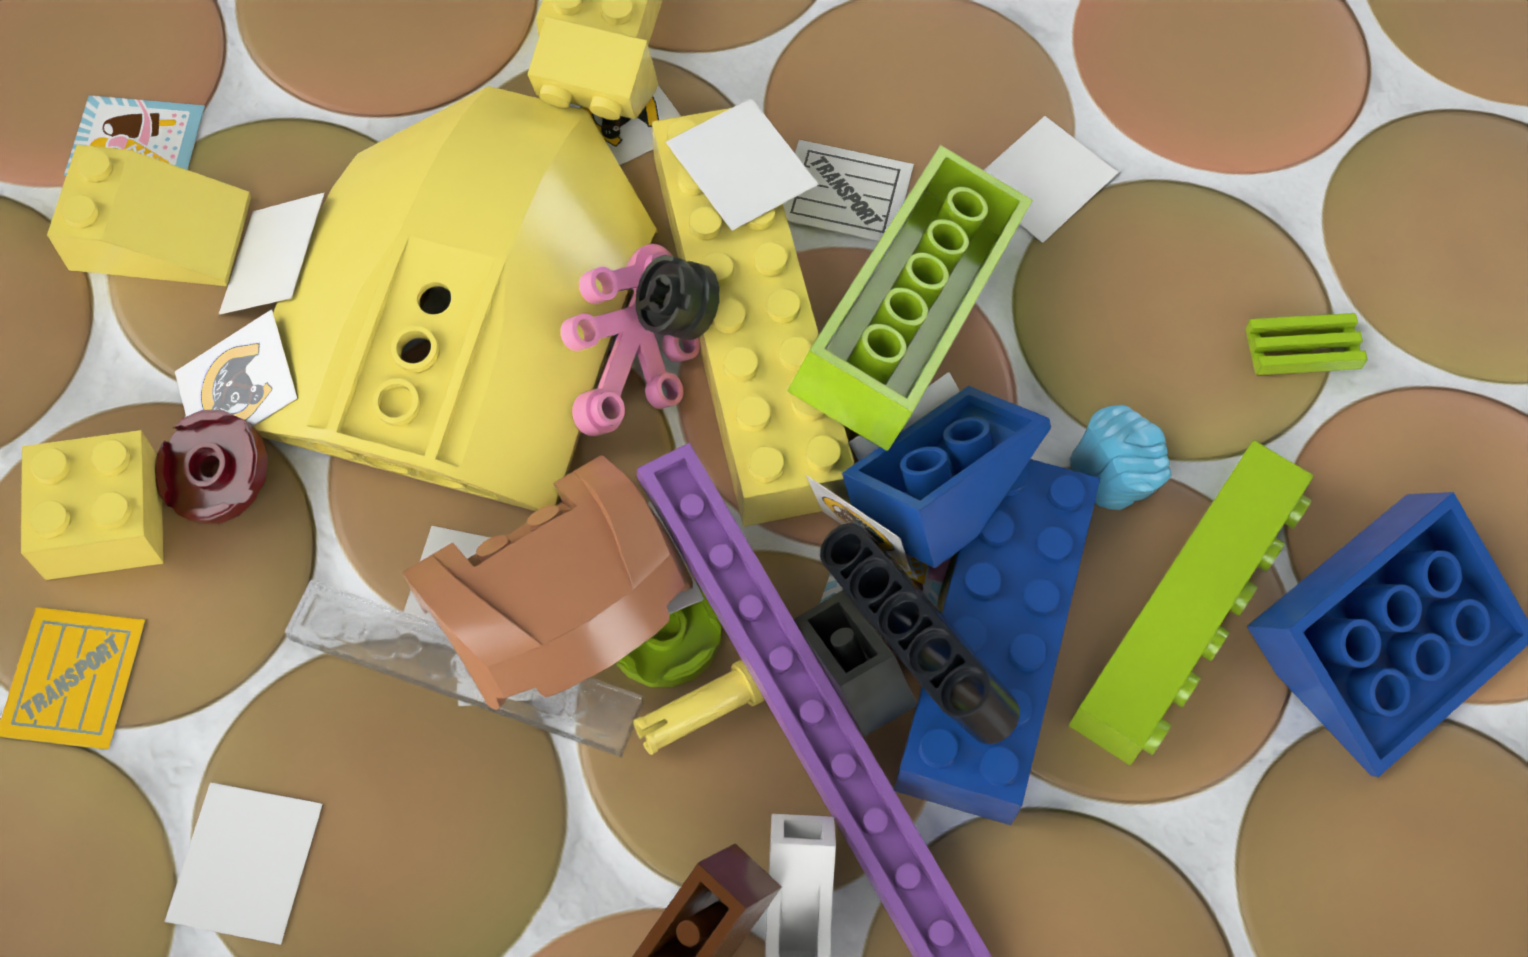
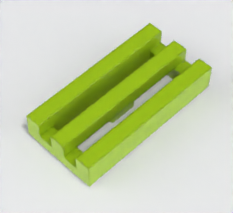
M1356 313L1250 319L1245 331L1255 375L1362 369L1368 358L1366 351L1360 350L1363 339L1361 331H1355V326L1358 323ZM1345 348V352L1265 356L1264 352L1292 350L1293 353L1312 352L1313 349Z

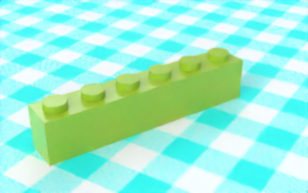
M1253 440L1081 703L1068 725L1069 727L1129 766L1142 749L1151 755L1155 753L1172 726L1162 719L1172 702L1181 708L1185 705L1201 677L1191 672L1199 658L1202 656L1210 662L1213 660L1230 633L1220 626L1229 611L1237 616L1241 615L1258 588L1248 581L1257 567L1267 572L1285 545L1283 541L1276 538L1284 524L1294 529L1312 502L1311 499L1302 494L1313 479V474L1257 441Z

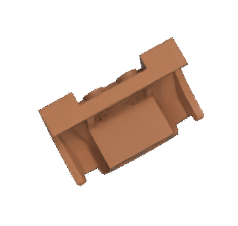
M603 455L598 456L553 483L562 503L557 506H546L535 511L527 519V524L508 535H498L486 540L477 548L476 554L468 559L452 542L402 572L421 609L425 614L429 612L438 623L471 675L485 702L492 709L498 710L505 703L507 697L536 688L544 697L553 696L612 666L669 622L667 605L680 591L683 592L693 588L692 578L660 520L634 483Z

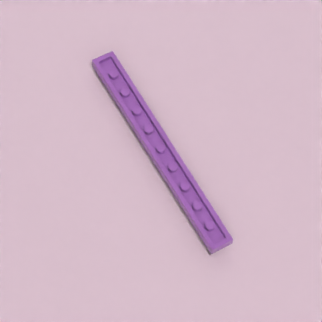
M690 443L637 468L636 477L830 814L834 817V821L912 956L992 957Z

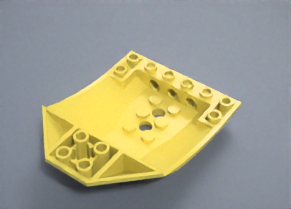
M487 86L358 153L334 184L318 213L292 298L278 301L274 309L273 315L298 399L254 425L253 427L260 436L533 511L550 505L557 506L560 496L553 483L568 474L581 434L573 419L572 408L574 401L580 394L596 388L614 337L612 335L599 339L598 343L593 347L581 351H573L564 344L561 338V326L566 319L582 313L596 317L624 309L632 289L618 291L613 299L600 304H591L584 299L580 292V278L584 273L598 267H607L612 271L627 267L634 252L642 246L651 244L655 233H658L654 223L588 111L572 106L567 108L555 107L539 98ZM596 278V286L602 293V285ZM435 286L448 289L451 293V302L445 311L439 314H428L421 310L420 298L427 289ZM577 325L578 335L582 340H584V332L579 325ZM416 338L430 341V353L423 361L412 364L402 360V350L409 341Z

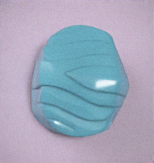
M1126 405L1108 406L1095 412L1089 421L1082 439L1070 457V466L1073 471L1101 478L1095 503L1107 509L1122 510L1134 504V501H1142L1149 498L1172 476L1164 432L1157 425L1151 423Z

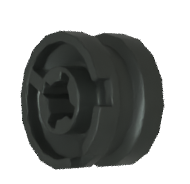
M666 254L656 257L646 266L636 291L635 309L638 320L644 329L661 335L669 334L684 340L697 339L703 335L712 324L719 305L718 280L716 274L709 266L693 261L686 262L684 259Z

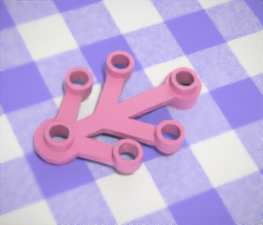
M648 244L640 247L634 252L625 268L612 271L607 267H598L581 276L579 282L580 292L584 299L591 304H600L613 299L618 291L633 289L634 294L628 308L596 317L582 313L566 319L561 326V338L564 344L573 351H581L593 347L598 343L599 339L618 334L598 388L580 394L573 404L572 414L574 422L578 429L588 436L606 434L619 427L625 415V406L620 395L636 353L638 354L647 383L645 394L648 402L657 409H663L677 405L682 400L683 385L680 379L673 373H666L655 334L644 329L638 320L635 309L637 287L646 266L656 257L665 254L672 256L661 245ZM596 278L602 285V293L596 286ZM577 325H579L584 332V340H582L578 335ZM669 334L664 335L662 341L663 351L672 362L679 363L697 356L700 349L699 338L693 340L680 339L684 347L682 351L678 342L679 338ZM662 384L667 390V398L662 393Z

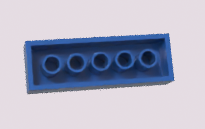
M1030 459L979 536L958 551L941 614L1014 696L1019 705L1020 718L1010 736L998 743L983 744L974 739L944 713L923 686H921L894 785L895 792L1012 825L1023 805L1101 478Z

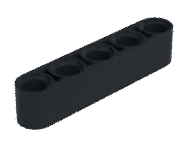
M846 523L833 529L826 536L820 548V559L823 565L941 710L980 743L990 745L1001 742L1010 736L1020 718L1019 705L1014 696L892 556L864 529L853 523Z

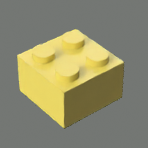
M142 430L22 446L21 554L45 580L164 564L162 499L158 493L155 476L157 454Z

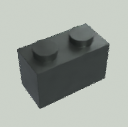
M844 590L793 619L849 715L864 737L917 706L895 655Z

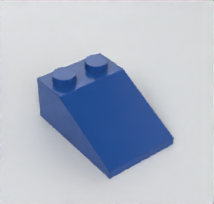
M967 386L900 432L888 451L879 447L842 472L851 505L901 538L906 554L936 568L979 536L1050 431V419Z

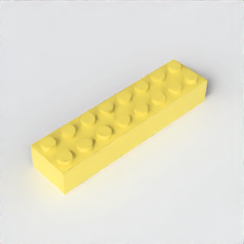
M728 108L652 121L654 162L677 257L686 260V262L693 261L709 266L716 274L719 284L718 309L709 329L699 337L700 351L742 525L745 527L821 512L822 509L806 475L851 505L842 472L855 463L844 425L787 391L819 333L783 204L732 231L666 144V141L731 109Z

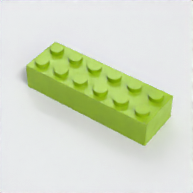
M940 145L810 348L787 391L888 451L913 414L1033 200Z

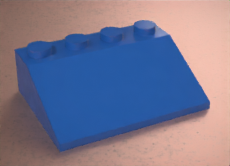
M1454 492L1405 495L1247 625L1275 674L1370 776L1374 777L1381 776L1528 646V619Z

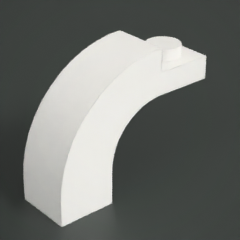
M788 814L771 815L768 874L782 888L767 907L765 957H831L832 897L836 850L834 817Z

